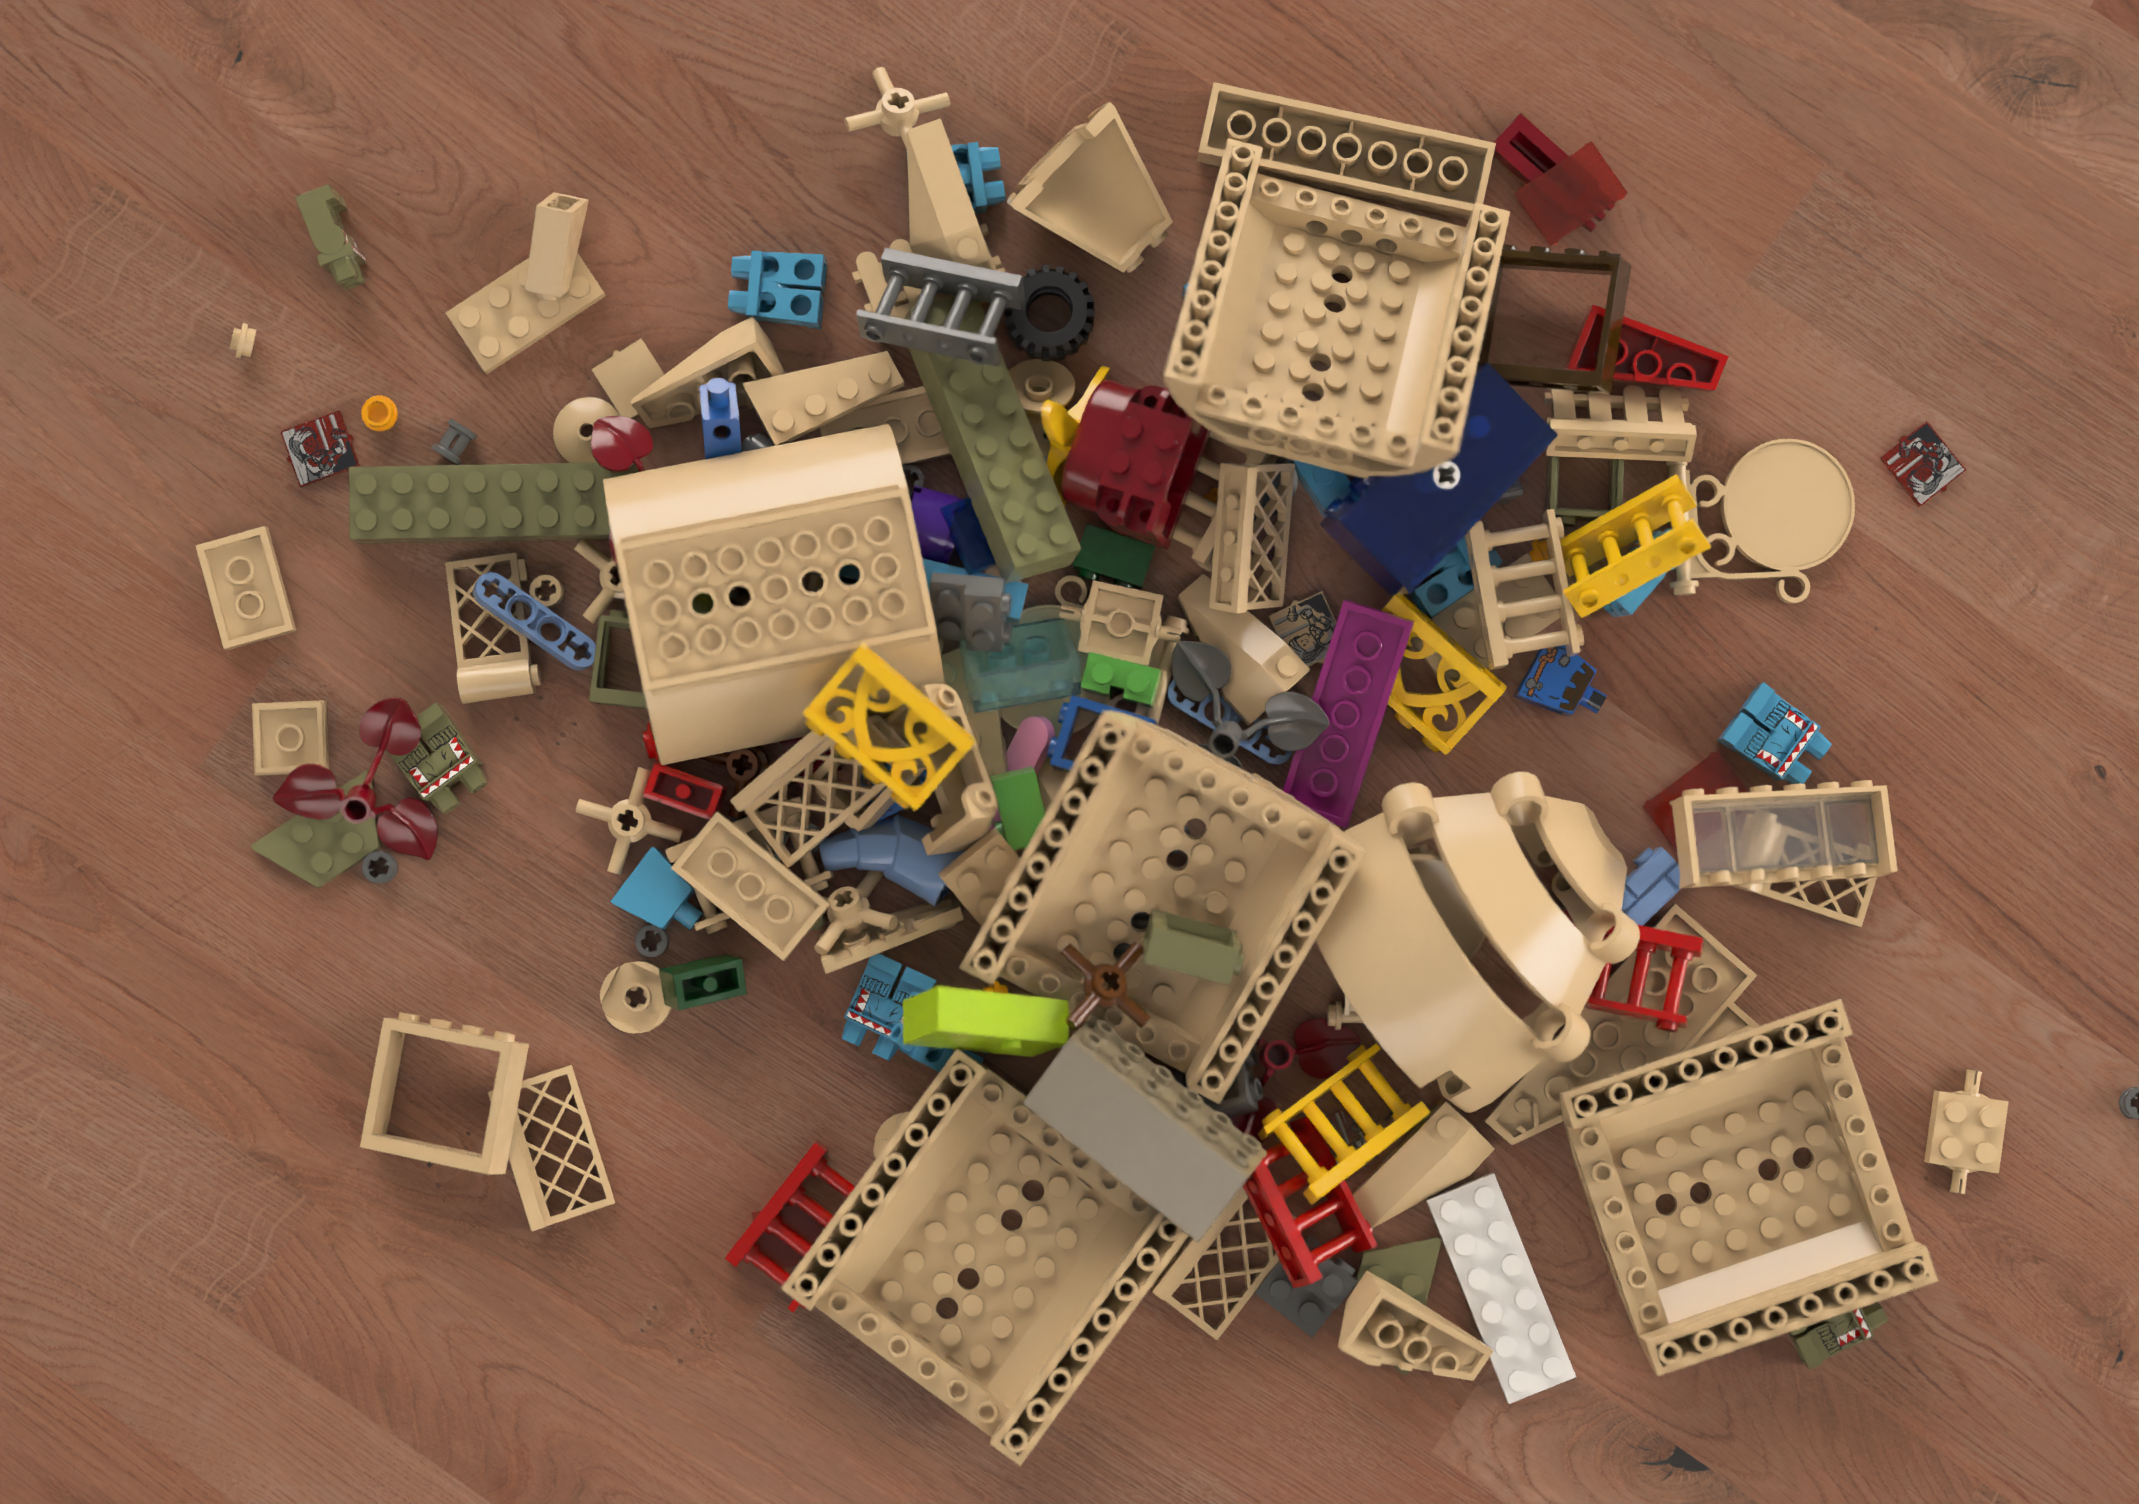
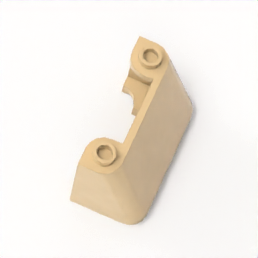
M929 684L919 689L921 693L973 736L960 698L951 687L946 684ZM903 703L884 721L908 746H912L905 733V720L911 708ZM921 721L913 725V732L919 743L924 742L919 733L925 734L928 732V725ZM951 742L937 751L928 754L935 766L936 772L956 750L957 747ZM975 742L934 789L943 814H937L930 820L934 830L921 839L927 856L968 850L990 830L997 810V799Z

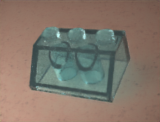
M1062 618L1013 625L1011 643H1004L1002 653L966 650V640H958L967 692L975 713L1028 705L1052 699H1063L1071 695H1081L1080 658L1066 623Z

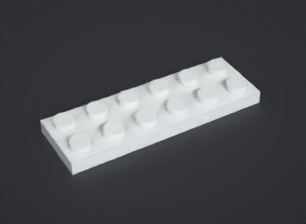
M1493 1172L1427 1198L1426 1202L1484 1344L1494 1351L1489 1358L1507 1403L1511 1404L1575 1378V1372L1495 1174Z

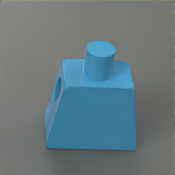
M653 846L610 901L614 905L661 929H667L675 919L691 931L694 928V924L698 923L703 916L700 910L688 902L695 892L693 886L673 871L671 867L674 864L669 862L668 857L660 849Z

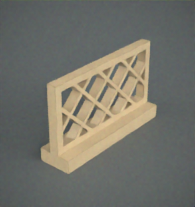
M1220 463L1209 608L1238 614L1246 613V610L1283 607L1295 463ZM1281 471L1280 486L1276 490L1272 482ZM1257 477H1258V479H1259L1260 482H1259V484L1256 486ZM1267 492L1270 500L1263 509L1259 500ZM1277 509V522L1273 526L1269 518ZM1264 528L1267 536L1260 545L1256 537L1261 529ZM1274 545L1275 554L1270 562L1266 554ZM1251 549H1252V551L1254 552V555L1252 556V558H1251ZM1261 564L1265 571L1257 581L1253 573ZM1271 580V598H1267L1263 590ZM1248 584H1249V586H1250V588H1251V591L1249 592V594H1248Z
M841 710L833 712L828 716L829 719L836 723H842L845 720V714ZM854 728L844 732L857 744ZM813 731L808 733L730 800L738 812L744 810L787 868L793 866L887 787L883 782L873 787L861 786V767L863 765L855 758L848 761L844 757L838 756V752L833 747L836 742L827 734L821 737ZM831 748L830 755L824 754ZM817 759L830 761L828 780L812 778L813 763ZM838 762L854 765L852 784L836 782ZM805 770V777L798 776ZM791 781L804 783L803 802L787 800V788ZM812 784L828 786L826 806L810 803ZM836 788L852 790L851 806L847 809L834 807ZM779 792V798H773ZM859 792H866L859 798ZM765 803L778 804L777 824L767 822L758 809ZM786 806L802 808L801 827L785 825ZM810 810L826 812L825 827L821 831L808 829ZM834 813L840 814L833 820ZM784 831L800 834L799 849L792 855L783 844ZM808 835L814 836L807 842Z
M572 1065L523 1080L521 1089L526 1087L538 1093L539 1096L530 1113L517 1108V1112L526 1116L527 1119L522 1127L518 1113H516L508 1159L531 1231L615 1204ZM567 1074L571 1090L565 1102L545 1093L553 1078ZM546 1081L542 1090L532 1086ZM493 1090L488 1092L490 1101H492ZM572 1095H574L578 1109L568 1104ZM543 1096L562 1105L553 1125L533 1116ZM566 1108L576 1112L581 1117L582 1125L575 1137L556 1128ZM531 1119L550 1128L541 1148L526 1141L524 1132ZM583 1130H585L588 1143L579 1139ZM554 1131L573 1140L563 1160L544 1151ZM576 1143L591 1149L593 1159L587 1171L567 1162ZM529 1148L538 1152L534 1161H532ZM542 1154L561 1163L551 1183L538 1177L535 1166ZM594 1164L600 1178L590 1174ZM564 1166L584 1175L575 1194L555 1185ZM588 1177L602 1184L606 1196L605 1199L590 1203L578 1197ZM539 1182L549 1186L545 1196ZM552 1189L572 1198L565 1212L550 1217L546 1201ZM576 1200L585 1204L584 1206L572 1209Z
M1243 1186L1199 1242L1188 1235L1150 1287V1290L1155 1295L1165 1300L1216 1340L1220 1338L1279 1261L1266 1232V1240L1246 1243L1244 1224L1259 1222L1260 1220L1258 1216H1243L1242 1204L1248 1198ZM1237 1212V1213H1238V1218H1236V1219H1231V1218L1235 1215V1213ZM1239 1224L1241 1243L1221 1246L1220 1233L1225 1226ZM1215 1240L1216 1247L1209 1248ZM1267 1246L1268 1259L1263 1266L1249 1268L1247 1249ZM1242 1250L1244 1268L1224 1271L1222 1252ZM1216 1253L1218 1272L1199 1275L1197 1262L1203 1255ZM1193 1269V1276L1186 1277ZM1256 1273L1252 1280H1250V1274ZM1244 1275L1246 1287L1242 1293L1227 1296L1225 1278ZM1219 1279L1221 1297L1202 1300L1200 1281ZM1194 1282L1196 1301L1181 1303L1172 1296L1180 1284ZM1234 1302L1232 1306L1228 1309V1303ZM1222 1304L1223 1317L1213 1328L1204 1321L1202 1306ZM1197 1307L1198 1315H1196L1188 1308Z

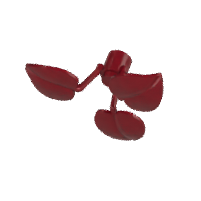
M608 416L596 420L593 424L591 452L596 462L604 469L614 472L625 471L633 463L636 465L638 472L645 471L640 458L646 457L652 452L653 441L649 431L641 423L628 417ZM610 529L609 542L611 554L619 569L612 530Z
M392 697L378 701L365 712L359 726L361 740L369 746L379 747L362 785L353 786L345 795L342 788H336V777L328 768L319 764L307 763L291 771L272 798L277 805L287 811L316 820L331 818L338 814L341 809L342 815L347 821L359 824L365 822L369 817L375 818L377 814L384 812L377 821V834L382 843L388 848L428 861L432 858L438 839L436 819L431 809L422 801L407 797L400 800L396 807L389 803L374 807L376 804V794L370 788V784L385 750L396 756L406 755L417 747L421 738L420 722L407 701L402 698Z
M1321 1018L1307 1020L1295 1029L1293 1037L1298 1047L1296 1049L1291 1048L1283 1040H1274L1267 1043L1265 1039L1258 1038L1255 1044L1261 1047L1259 1060L1262 1066L1266 1068L1264 1075L1259 1081L1263 1088L1269 1078L1273 1076L1274 1071L1289 1066L1295 1055H1299V1065L1306 1074L1318 1079L1329 1078L1345 1067L1348 1062L1346 1058L1358 1048L1361 1040L1347 1027L1341 1025V1030H1335L1334 1026H1328L1327 1019ZM1267 1097L1257 1100L1258 1111L1229 1118L1235 1128L1243 1134L1254 1137L1260 1144L1263 1141L1258 1134L1265 1127L1261 1121L1277 1109L1274 1101Z

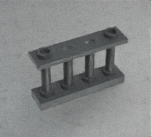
M885 248L881 256V264L885 282H888L875 313L858 309L856 318L861 338H866L875 343L884 342L970 360L975 364L998 366L1000 356L997 339L993 338V335L1006 307L1020 310L1023 307L1026 296L1022 276ZM902 286L922 289L909 320L890 316ZM936 293L956 296L944 327L924 323ZM971 300L991 303L978 334L958 330Z

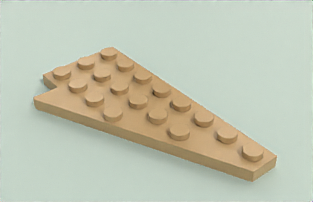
M1673 903L1652 928L1701 937L1704 941L1701 958L1693 957L1692 961H1688L1677 1012L1679 1015L1687 1016V1029L1678 1027L1677 1032H1668L1655 1028V1022L1583 1008L1580 1016L1586 1020L1590 1029L1589 1042L1584 1051L1577 1058L1562 1063L1554 1061L1547 1056L1515 1083L1483 1121L1510 1145H1514L1563 1122L1560 1096L1563 1092L1758 1027L1759 1024L1734 1003L1757 975L1677 904ZM1656 949V954L1651 955L1641 1007L1663 1011L1673 958L1670 957L1671 952ZM1636 950L1623 960L1609 976L1605 994L1606 1000L1626 1004L1637 954ZM1563 1030L1556 1036V1038L1561 1035Z

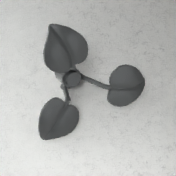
M1180 641L1176 644L1172 655V670L1180 691L1193 701L1205 699L1210 692L1213 696V725L1215 730L1209 739V744H1198V746L1213 753L1215 756L1241 768L1240 761L1233 755L1236 753L1242 740H1247L1250 735L1264 726L1269 725L1268 736L1272 743L1286 751H1297L1308 747L1328 728L1329 719L1322 708L1312 699L1296 692H1281L1272 696L1265 706L1268 718L1260 720L1245 731H1242L1240 726L1232 721H1222L1220 694L1217 689L1224 687L1231 677V664L1227 655L1218 647L1207 643Z

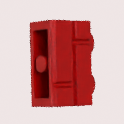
M655 762L643 797L710 820L716 812L720 811L727 787Z

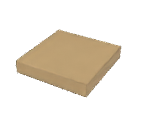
M327 701L252 704L255 776L289 775L296 767L307 763L319 764L329 769Z

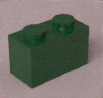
M1086 524L1080 542L1081 550L1073 563V568L1079 570L1078 576L1090 581H1099L1101 577L1114 581L1113 585L1141 590L1155 546Z
M729 954L659 969L664 1004L679 1011L747 994L742 959Z

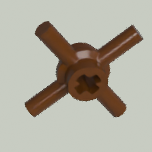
M760 745L698 758L726 766L730 778L736 783L733 797L772 765V763H769L768 756ZM744 759H748L747 762H752L751 770H747L748 767H743ZM795 781L790 782V784L797 785L799 783ZM731 802L728 816L742 819L744 810L738 812Z
M1134 942L1114 965L1107 963L1093 965L1071 943L1060 952L1068 962L1085 976L1083 987L1086 997L1065 1020L1072 1029L1076 1030L1097 1006L1109 1008L1116 1005L1140 1028L1151 1019L1147 1013L1126 995L1127 980L1125 974L1143 954V947L1139 943ZM1104 981L1109 985L1106 990L1102 987Z

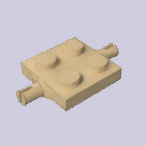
M1094 580L1089 599L1083 608L1062 603L1061 610L1066 612L1060 611L1059 619L1080 622L1081 637L1078 652L1084 654L1093 652L1148 667L1152 649L1158 642V639L1178 643L1181 639L1179 636L1182 635V628L1161 625L1160 612L1164 595Z
M1966 1069L1964 1091L1960 1090L1950 1093L1934 1090L1924 1162L1943 1165L1953 1170L1949 1192L1965 1194L1967 1173L1977 1171L1999 1173L2009 1101L1990 1099L1979 1093L1982 1074L1980 1071Z

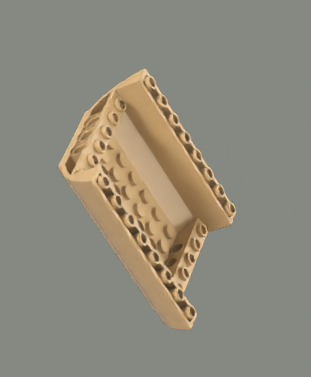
M1228 138L1164 374V380L1173 398L1193 419L1207 429L1224 437V442L1368 479L1369 476L1413 474L1432 469L1447 462L1458 453L1510 211L1475 202L1467 226L1454 225L1258 174L1257 170L1263 147ZM1341 273L1346 275L1350 281L1348 283H1339L1333 279L1332 275ZM1334 302L1339 304L1343 310L1341 312H1331L1325 307V304ZM1321 361L1329 369L1323 372L1317 371L1312 368L1310 363ZM1315 391L1321 396V400L1316 402L1309 401L1304 397L1303 392Z
M890 424L603 479L616 557L643 689L661 765L806 736L812 730L805 724L808 718L803 715V712L862 643L867 645L918 690L924 685L945 684L937 630L909 492ZM850 564L858 568L860 579L855 585L847 586L839 580L838 572L844 565ZM817 572L822 576L824 585L820 591L810 593L803 588L802 578L806 573ZM736 586L747 588L751 595L750 602L744 607L733 606L728 598L732 588ZM700 593H706L714 600L712 611L705 615L696 613L692 608L693 598ZM857 664L837 688L848 689L856 693L865 669ZM880 689L877 692L879 699L874 698L870 694L868 700L875 703L886 704L890 700V694L886 689ZM846 697L830 699L826 705L827 716H830L833 712L840 711L836 710L840 706L854 708V701ZM867 708V717L878 714L885 720L895 710L877 712Z
M1103 711L964 958L960 969L993 985L997 976H1000L1038 997L1068 1000V1012L1072 1013L1086 995L1083 987L1085 976L1060 954L1069 943L1095 966L1103 963L1114 965L1118 958L1114 955L1113 951L1118 944L1128 943L1132 945L1134 942H1137L1142 946L1146 928H1135L1131 923V919L1138 912H1145L1150 915L1152 909L1236 930L1238 942L1243 944L1241 953L1244 954V960L1240 974L1232 975L1230 985L1143 963L1142 954L1125 974L1127 980L1126 995L1147 1013L1151 1019L1140 1028L1115 1005L1109 1008L1097 1006L1084 1020L1087 1022L1094 1016L1098 1020L1109 1023L1114 1028L1115 1033L1127 1043L1135 1044L1143 1052L1185 1073L1188 1088L1220 1104L1366 852L1347 834L1309 807L1297 801L1293 796L1230 762L1215 756L1213 753L1176 733L1134 716L1114 711ZM1194 818L1202 820L1206 825L1204 832L1199 836L1188 835L1184 827L1189 820ZM1173 850H1182L1187 854L1188 859L1183 866L1172 867L1166 860L1168 854ZM1104 981L1102 987L1106 990L1109 985Z
M1841 999L1561 1093L1560 1102L1564 1126L1580 1183L1618 1294L1621 1297L1640 1345L1657 1376L1938 1282L1927 1247L1914 1240L1851 1058L1845 1037L1853 1033ZM1801 1147L1807 1148L1811 1153V1161L1804 1168H1798L1793 1162L1794 1152ZM1772 1159L1777 1165V1172L1773 1178L1765 1180L1759 1175L1758 1168L1763 1160ZM1703 1182L1707 1185L1709 1194L1705 1201L1696 1203L1690 1197V1189L1695 1183ZM1662 1194H1670L1675 1202L1673 1210L1668 1214H1660L1656 1209V1200Z
M956 1049L781 1289L810 1311L814 1306L988 1434L991 1437L990 1444L1021 1466L1188 1237V1234L1025 1106L1023 1102L1028 1096L1027 1094L971 1056ZM1037 1180L1043 1185L1044 1193L1040 1199L1029 1200L1024 1196L1023 1186L1027 1181ZM1009 1209L1017 1210L1023 1219L1021 1226L1014 1230L1005 1228L1001 1222L1002 1214ZM972 1268L977 1271L980 1280L975 1287L965 1288L959 1283L958 1275L963 1269ZM952 1298L958 1305V1311L953 1317L945 1318L938 1313L937 1303L941 1299Z

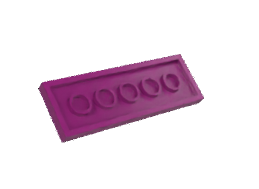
M1347 599L1343 601L1312 698L1325 712L1329 719V726L1311 745L1295 751L1283 788L1285 793L1293 796L1297 801L1309 807L1332 824L1347 828L1414 624L1412 620Z

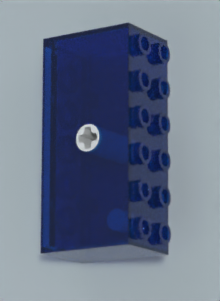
M1488 362L1477 365L1458 453L1439 466L1413 474L1369 476L1368 479L1356 476L1348 485L1351 491L1342 500L1339 497L1336 498L1324 510L1323 513L1327 517L1320 525L1389 595L1411 593L1552 443L1558 434Z

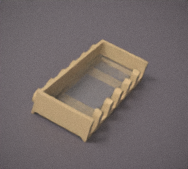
M1872 780L1852 782L1850 783L1851 787L1844 788L1839 787V782H1827L1817 784V789H1806L1805 784H1791L1783 786L1784 791H1772V786L1770 785L1751 787L1750 792L1738 793V787L1720 788L1716 790V794L1704 795V789L1682 791V797L1669 802L1673 809L1680 870L1679 888L1882 877L1898 872L1887 785L1873 786Z

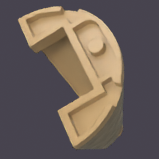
M1108 102L1087 117L1088 123L1076 125L1057 142L1019 182L1017 188L1020 192L1017 195L1013 192L1009 196L1007 203L1015 211L1120 272L1124 273L1127 271L1130 273L1144 260L1140 254L1149 244L1155 248L1168 236L1169 233L1166 229L1173 221L1115 106Z

